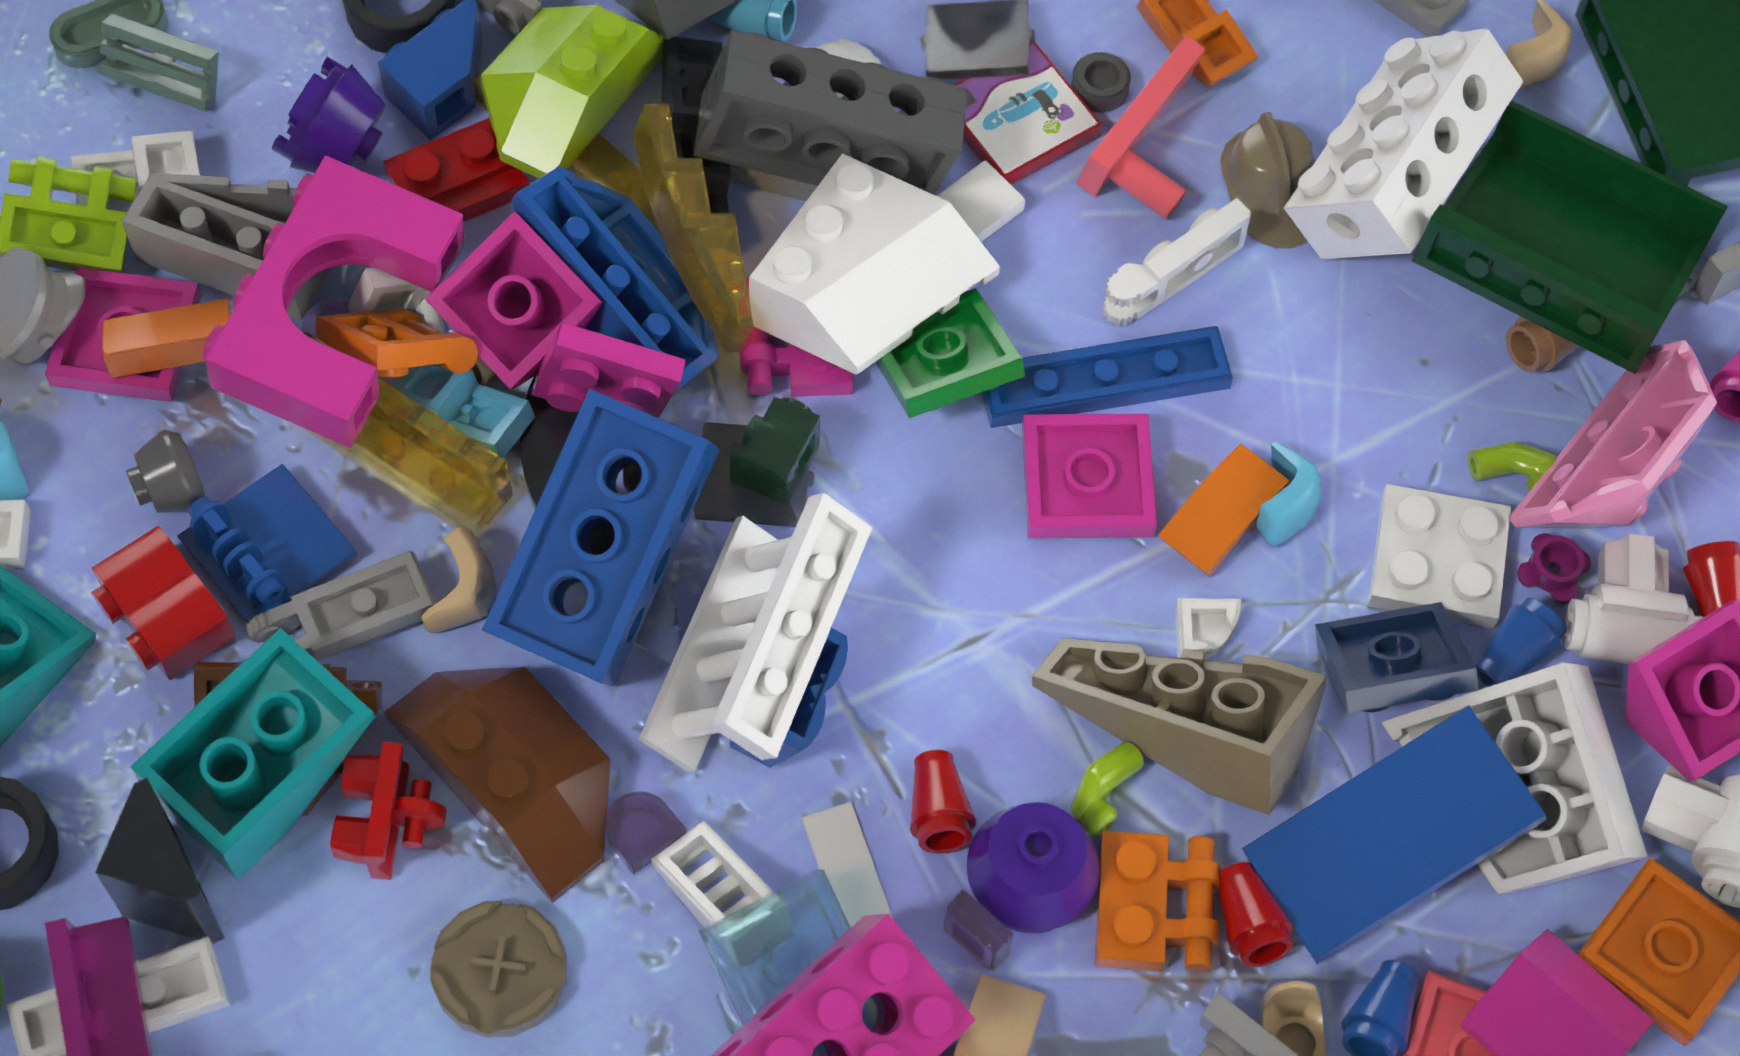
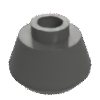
M165 429L158 432L133 454L137 466L125 470L139 505L142 506L152 502L157 513L188 512L192 503L201 497H205L197 469L180 433Z

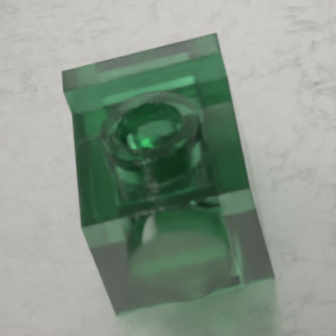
M774 396L763 417L757 414L753 416L744 433L742 444L734 443L730 451L731 482L788 506L820 446V415L813 413L807 405L799 400L789 397L779 399Z

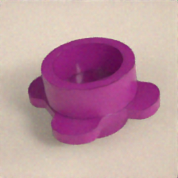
M1547 533L1535 536L1531 542V549L1533 551L1528 562L1520 564L1517 570L1518 580L1525 587L1531 588L1536 586L1550 593L1553 600L1558 603H1569L1571 599H1575L1578 593L1576 583L1580 575L1586 574L1591 568L1589 555L1569 538L1553 536ZM1554 564L1558 566L1560 571L1557 573L1550 571L1549 565Z

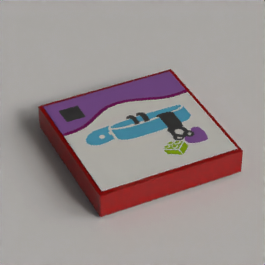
M1035 41L954 84V86L967 89L963 139L981 162L986 160L1009 184L1019 181L1100 136L1102 126L1100 121Z

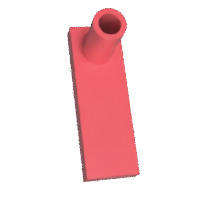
M1187 35L1184 37L1089 156L1076 182L1078 186L1096 197L1110 179L1167 220L1187 190L1132 150L1189 80L1205 51L1203 46Z

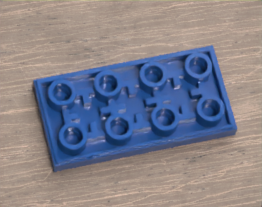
M1468 705L1244 846L1242 850L1292 923L1294 931L1315 963L1319 964L1546 821V814Z

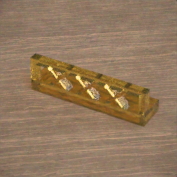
M307 331L304 332L309 338L328 346ZM379 378L380 396L351 448L301 427L454 529L458 526H465L472 530L476 537L482 533L513 496L505 459Z

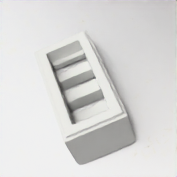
M705 821L651 858L654 868L718 946L738 967L745 966L789 932L791 926L784 902ZM709 851L713 856L712 859L690 875L686 876L682 872ZM724 872L729 875L703 894L701 892L703 888ZM741 893L745 895L743 899L724 913L719 911Z

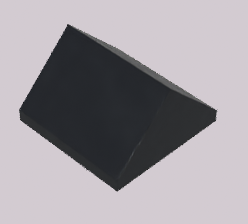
M147 777L135 782L97 866L96 875L121 915L127 919L196 940L209 937L212 944L225 939L178 835Z

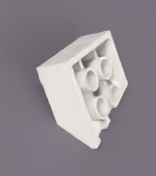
M842 153L750 275L748 324L857 375L910 338L913 328L937 311L944 314L958 304L960 295L978 282L985 285L999 275L1000 266L950 202Z
M1563 662L1381 722L1392 740L1398 741L1403 747L1469 705L1546 814V821L1478 863V866L1498 895L1585 876L1648 857L1588 666Z

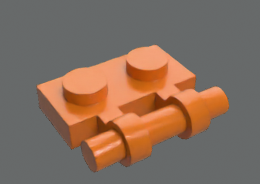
M1102 830L1099 847L1100 879L1097 894L1095 967L1162 972L1165 965V946L1185 948L1184 968L1187 971L1202 973L1212 969V948L1219 944V922L1213 919V890L1218 889L1220 884L1219 872L1221 871L1220 864L1214 861L1215 841L1213 838L1207 836L1190 837L1188 839V860L1178 862L1168 861L1169 835ZM1167 889L1187 890L1186 918H1166Z

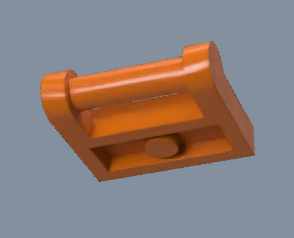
M396 308L316 316L317 342L377 367V373L380 377H402L409 374V367L440 364L449 371L462 374L468 372L477 361L478 349L472 339L460 333H442L423 324L420 316L407 309Z

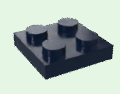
M1442 602L1315 624L1318 650L1347 714L1360 711L1379 712L1393 705L1421 700L1441 701L1449 699L1455 694L1478 690L1477 668Z

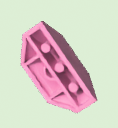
M1682 340L1652 346L1636 374L1627 370L1623 373L1557 456L1554 464L1541 476L1508 519L1515 527L1592 529L1609 526L1624 527L1635 522L1645 513L1648 508L1647 500L1662 481L1671 477L1679 469L1682 463L1680 457L1697 437L1717 404L1698 359L1688 342Z

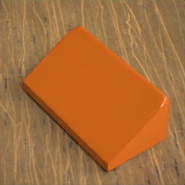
M229 298L103 320L102 350L111 378L205 362L202 354L209 334L216 325L225 326L232 314Z

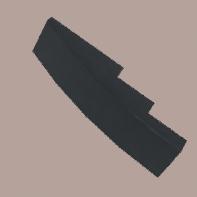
M673 36L668 40L664 38L662 45V171L667 243L675 249L727 254L732 237L727 193L732 178L730 164L693 156L702 94L722 52L723 45L722 42Z

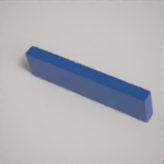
M1218 326L1022 357L1025 377L1000 385L995 389L984 391L982 395L990 428L1020 424L1023 422V415L1080 414L1230 389L1233 376Z

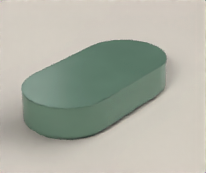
M94 0L59 15L50 27L49 38L55 55L63 64L73 68H88L100 64L106 59V55L100 53V43L107 38L106 34L101 33V22L111 14L165 32L168 25V17L163 1ZM123 41V44L128 45L130 47L136 49L142 48L135 44Z

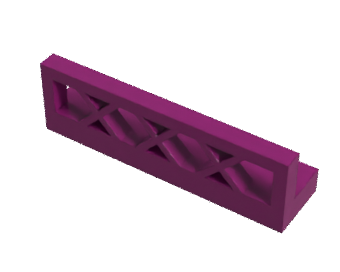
M123 916L75 927L67 918L44 922L66 1055L153 1056L129 920Z

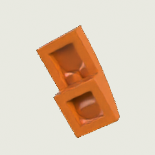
M1140 0L1136 7L1171 53L1186 35L1205 48L1192 74L1209 88L1252 64L1259 57L1227 9L1216 14L1208 0Z
M1240 443L1186 500L1161 530L1158 537L1208 577H1211L1248 529L1252 532L1256 528L1261 505L1271 500L1286 488L1291 481Z

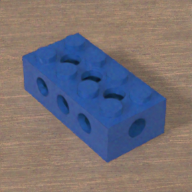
M589 388L483 625L482 631L601 684L615 687L719 453V449L708 439ZM639 464L642 478L638 487L630 493L619 494L616 488L618 474L626 466ZM611 523L615 532L612 546L606 552L594 555L590 548V537L593 531L602 524ZM583 582L588 593L587 603L579 613L569 616L563 604L565 593L572 585Z

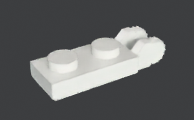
M1235 198L1220 210L1210 208L1193 222L1187 233L1173 243L1170 240H1165L1156 245L1145 257L1143 265L1126 263L1121 266L1117 273H1112V276L1108 277L1105 286L1106 296L1102 310L1103 316H1106V321H1110L1111 325L1116 324L1118 327L1120 325L1126 327L1128 323L1132 324L1133 319L1138 320L1243 248L1251 211L1238 198Z

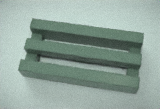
M111 14L101 22V33L106 34L107 38L100 43V53L106 55V59L100 63L99 74L205 112L216 103L219 51ZM123 41L152 50L155 53L150 54L123 44ZM176 59L202 68L203 72L175 63Z

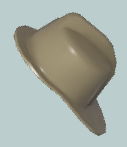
M1271 112L1262 113L1257 123L1252 124L1245 131L1237 133L1226 143L1220 157L1222 175L1231 201L1238 198L1251 211L1247 233L1259 243L1273 248H1296L1308 243V241L1284 210V207L1298 188L1300 177L1316 161L1313 155L1312 143L1304 131L1293 123L1273 119Z

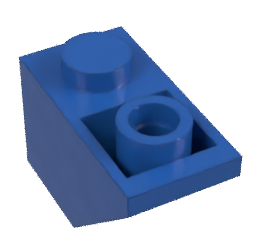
M464 0L453 9H446L440 12L428 27L407 42H400L394 45L385 57L377 62L384 96L429 140L436 137L476 107L483 37L478 5L474 0Z

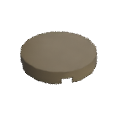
M484 901L459 912L441 930L431 958L430 982L443 1012L460 1028L484 1037L515 1036L539 1025L558 1005L567 982L566 952L555 926L535 908L520 903V906L512 903L502 904V901Z

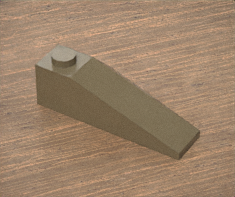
M1062 638L1032 675V686L1121 741L1132 743L1142 754L1207 794L1270 815L1298 773L1326 688L1327 676L1265 656L1244 655L1243 663L1235 664L1205 661V651L1183 649L1181 658L1145 655V651L1141 646L1135 644Z

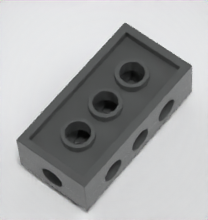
M731 29L702 94L693 156L818 186L843 153L935 195L962 151L967 89L946 84L937 78H922L890 70L878 63H863L831 55L819 48H803L771 40L763 34L744 33ZM774 77L781 78L786 82L781 84ZM834 92L840 93L844 96L839 98L834 94ZM893 107H897L902 110L897 112Z

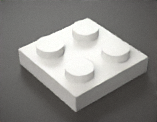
M1386 484L1381 496L1367 606L1392 611L1442 602L1452 622L1494 629L1500 616L1510 523L1508 518L1511 514V506Z

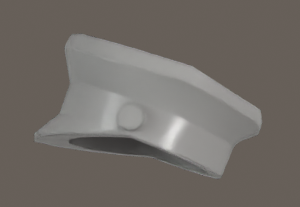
M14 247L1 256L0 360L8 358L17 363L29 364L40 358L76 317L85 299V280L83 277L70 271L54 272L48 269L42 257L28 249Z

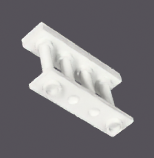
M820 493L808 498L791 537L777 540L745 516L736 517L638 740L688 772L696 771L711 734L721 733L761 760L777 758L873 527L826 493Z

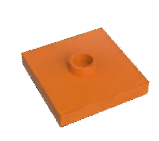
M1650 857L1579 951L1578 955L1654 1020L1653 1024L1685 1047L1694 1038L1740 973V921Z

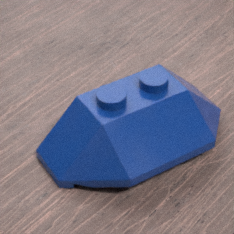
M560 166L514 195L511 199L513 210L531 226L603 302L586 330L685 359L681 382L676 391L719 358L718 346L714 343V321L709 291L629 197L598 183L576 178L573 176V172Z

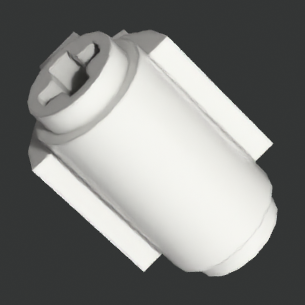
M1629 533L1623 539L1604 542L1598 555V583L1594 585L1590 594L1584 595L1582 600L1571 599L1564 622L1567 632L1563 636V644L1565 649L1575 650L1577 657L1628 664L1703 617L1695 616L1692 609L1688 608L1685 595L1669 593V550L1657 546L1653 536Z
M1668 765L1655 792L1641 831L1691 851V864L1703 878L1701 882L1703 890L1713 899L1723 904L1740 908V775L1726 777L1720 785H1716L1701 778L1687 780L1677 769Z

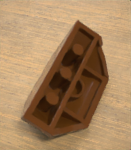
M526 667L435 672L384 712L388 721L552 903L604 861L610 758Z

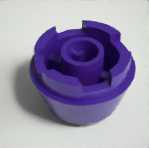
M327 56L320 72L327 76L326 79L314 73L288 114L290 118L287 124L290 127L286 133L291 135L289 140L279 134L272 145L273 151L291 161L290 168L311 173L316 172L325 155L349 166L352 165L355 159L365 164L383 135V132L374 127L381 117L386 104L353 64L346 68Z
M1025 803L996 813L978 829L971 841L967 854V877L975 898L985 911L997 919L1001 925L1018 932L1043 933L1068 924L1088 907L1099 885L1100 860L1091 836L1066 811L1047 803Z

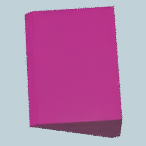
M516 211L425 298L456 333L469 337L475 342L478 356L511 390L516 389L537 375L562 322L586 329L603 303Z
M1739 600L1729 601L1628 663L1625 723L1687 780H1697L1740 753Z
M1547 928L1515 958L1459 1026L1493 1056H1624L1653 1024L1654 1020Z

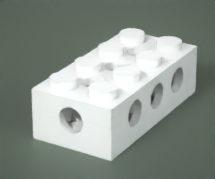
M1489 29L1465 32L1451 31L1443 35L1417 39L1411 37L1397 41L1386 51L1384 62L1371 81L1358 92L1356 103L1341 125L1330 133L1326 147L1313 166L1300 177L1298 188L1284 207V210L1321 259L1408 254L1413 251L1423 236L1431 216L1439 204L1443 205L1523 83V80Z

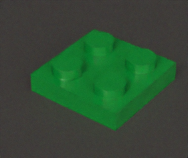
M976 288L962 293L959 303L944 314L937 311L915 326L910 338L875 362L909 418L937 410L945 405L1025 377L1022 356Z

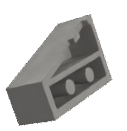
M150 173L122 223L137 261L235 296L236 290L244 276L248 273L255 275L264 260L263 249L272 228L277 223L284 225L293 211L292 204L296 188L289 187L288 181L268 180L267 186L231 184L229 177ZM332 267L316 273L301 285L291 300L288 316L303 320Z

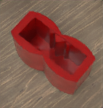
M159 525L92 567L100 587L93 590L91 594L112 624L123 618L134 632L125 640L146 671L157 665L170 681L236 638L227 615Z

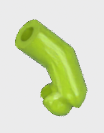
M1510 442L1469 451L1468 466L1471 476L1475 481L1512 473L1528 475L1527 486L1530 491L1541 476L1554 464L1557 456L1554 453L1522 442Z
M1127 741L1122 742L1086 768L1071 804V813L1075 820L1085 826L1090 835L1100 836L1102 830H1108L1114 824V820L1117 818L1116 808L1105 800L1113 788L1143 767L1142 754L1135 745Z

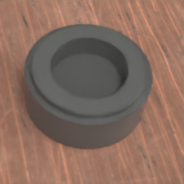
M1095 52L1085 55L1075 64L1071 87L1091 111L1100 113L1110 112L1119 108L1126 101L1130 88L1131 73L1126 63L1119 57L1110 53Z

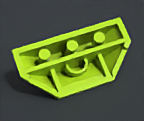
M598 5L542 8L481 74V87L490 122L497 139L496 146L500 160L536 178H541L558 166L567 170L662 59L664 37Z

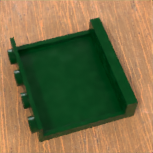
M1581 0L1575 16L1641 164L1688 186L1692 178L1740 168V0Z
M1511 100L1502 113L1494 133L1446 205L1439 204L1431 216L1412 262L1636 374L1728 206Z

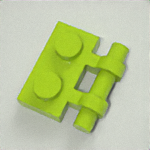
M40 156L37 157L36 162L12 158L9 169V183L32 186L30 197L4 193L0 215V257L14 247L28 249L40 255L47 267L75 271L76 267L123 273L128 236L122 220L127 212L108 209L110 199L134 202L137 178L113 175V168L94 166L93 171L57 166V159ZM58 190L89 195L87 206L51 200L53 192Z

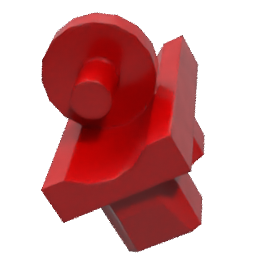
M382 742L380 755L346 756L341 777L343 797L370 800L372 805L369 818L336 815L333 822L330 848L334 858L366 864L371 878L392 879L400 826L404 827L402 845L417 849L422 847L424 830H436L445 825L447 809L438 802L429 800L432 787L430 781L424 779L412 780L410 797H405L410 766L409 763L402 760L403 743Z

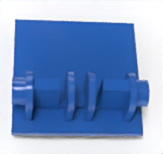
M283 463L223 504L220 501H211L209 497L197 499L188 509V514L192 517L190 527L177 535L178 539L247 623L260 613H265L269 609L290 602L291 596L306 591L357 555L354 547Z

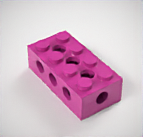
M889 913L865 915L711 1056H811L819 1043L825 1048L827 1056H939L976 1019ZM869 997L872 998L877 1007V1020L870 1030L865 1026L862 1019L863 1005Z

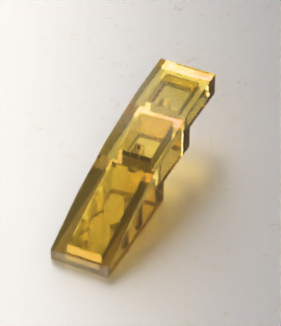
M669 103L644 104L632 134L644 188L665 247L694 304L726 352H740L754 325L735 213L711 214L702 158H677Z

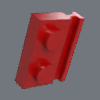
M490 118L383 161L386 176L391 184L462 213L463 222L512 203L511 199L514 195L529 185L526 175H523L520 169L500 160L496 146L497 139Z

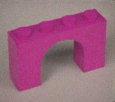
M325 155L314 175L307 173L299 182L293 197V211L284 225L277 223L270 231L263 249L264 260L255 275L248 273L241 280L233 300L234 311L225 326L216 325L204 345L202 358L206 362L211 388L351 448L380 396L377 367L321 344L302 333L288 316L291 300L301 285L316 273L330 267L346 264L373 267L432 292L445 280L464 246L463 214Z

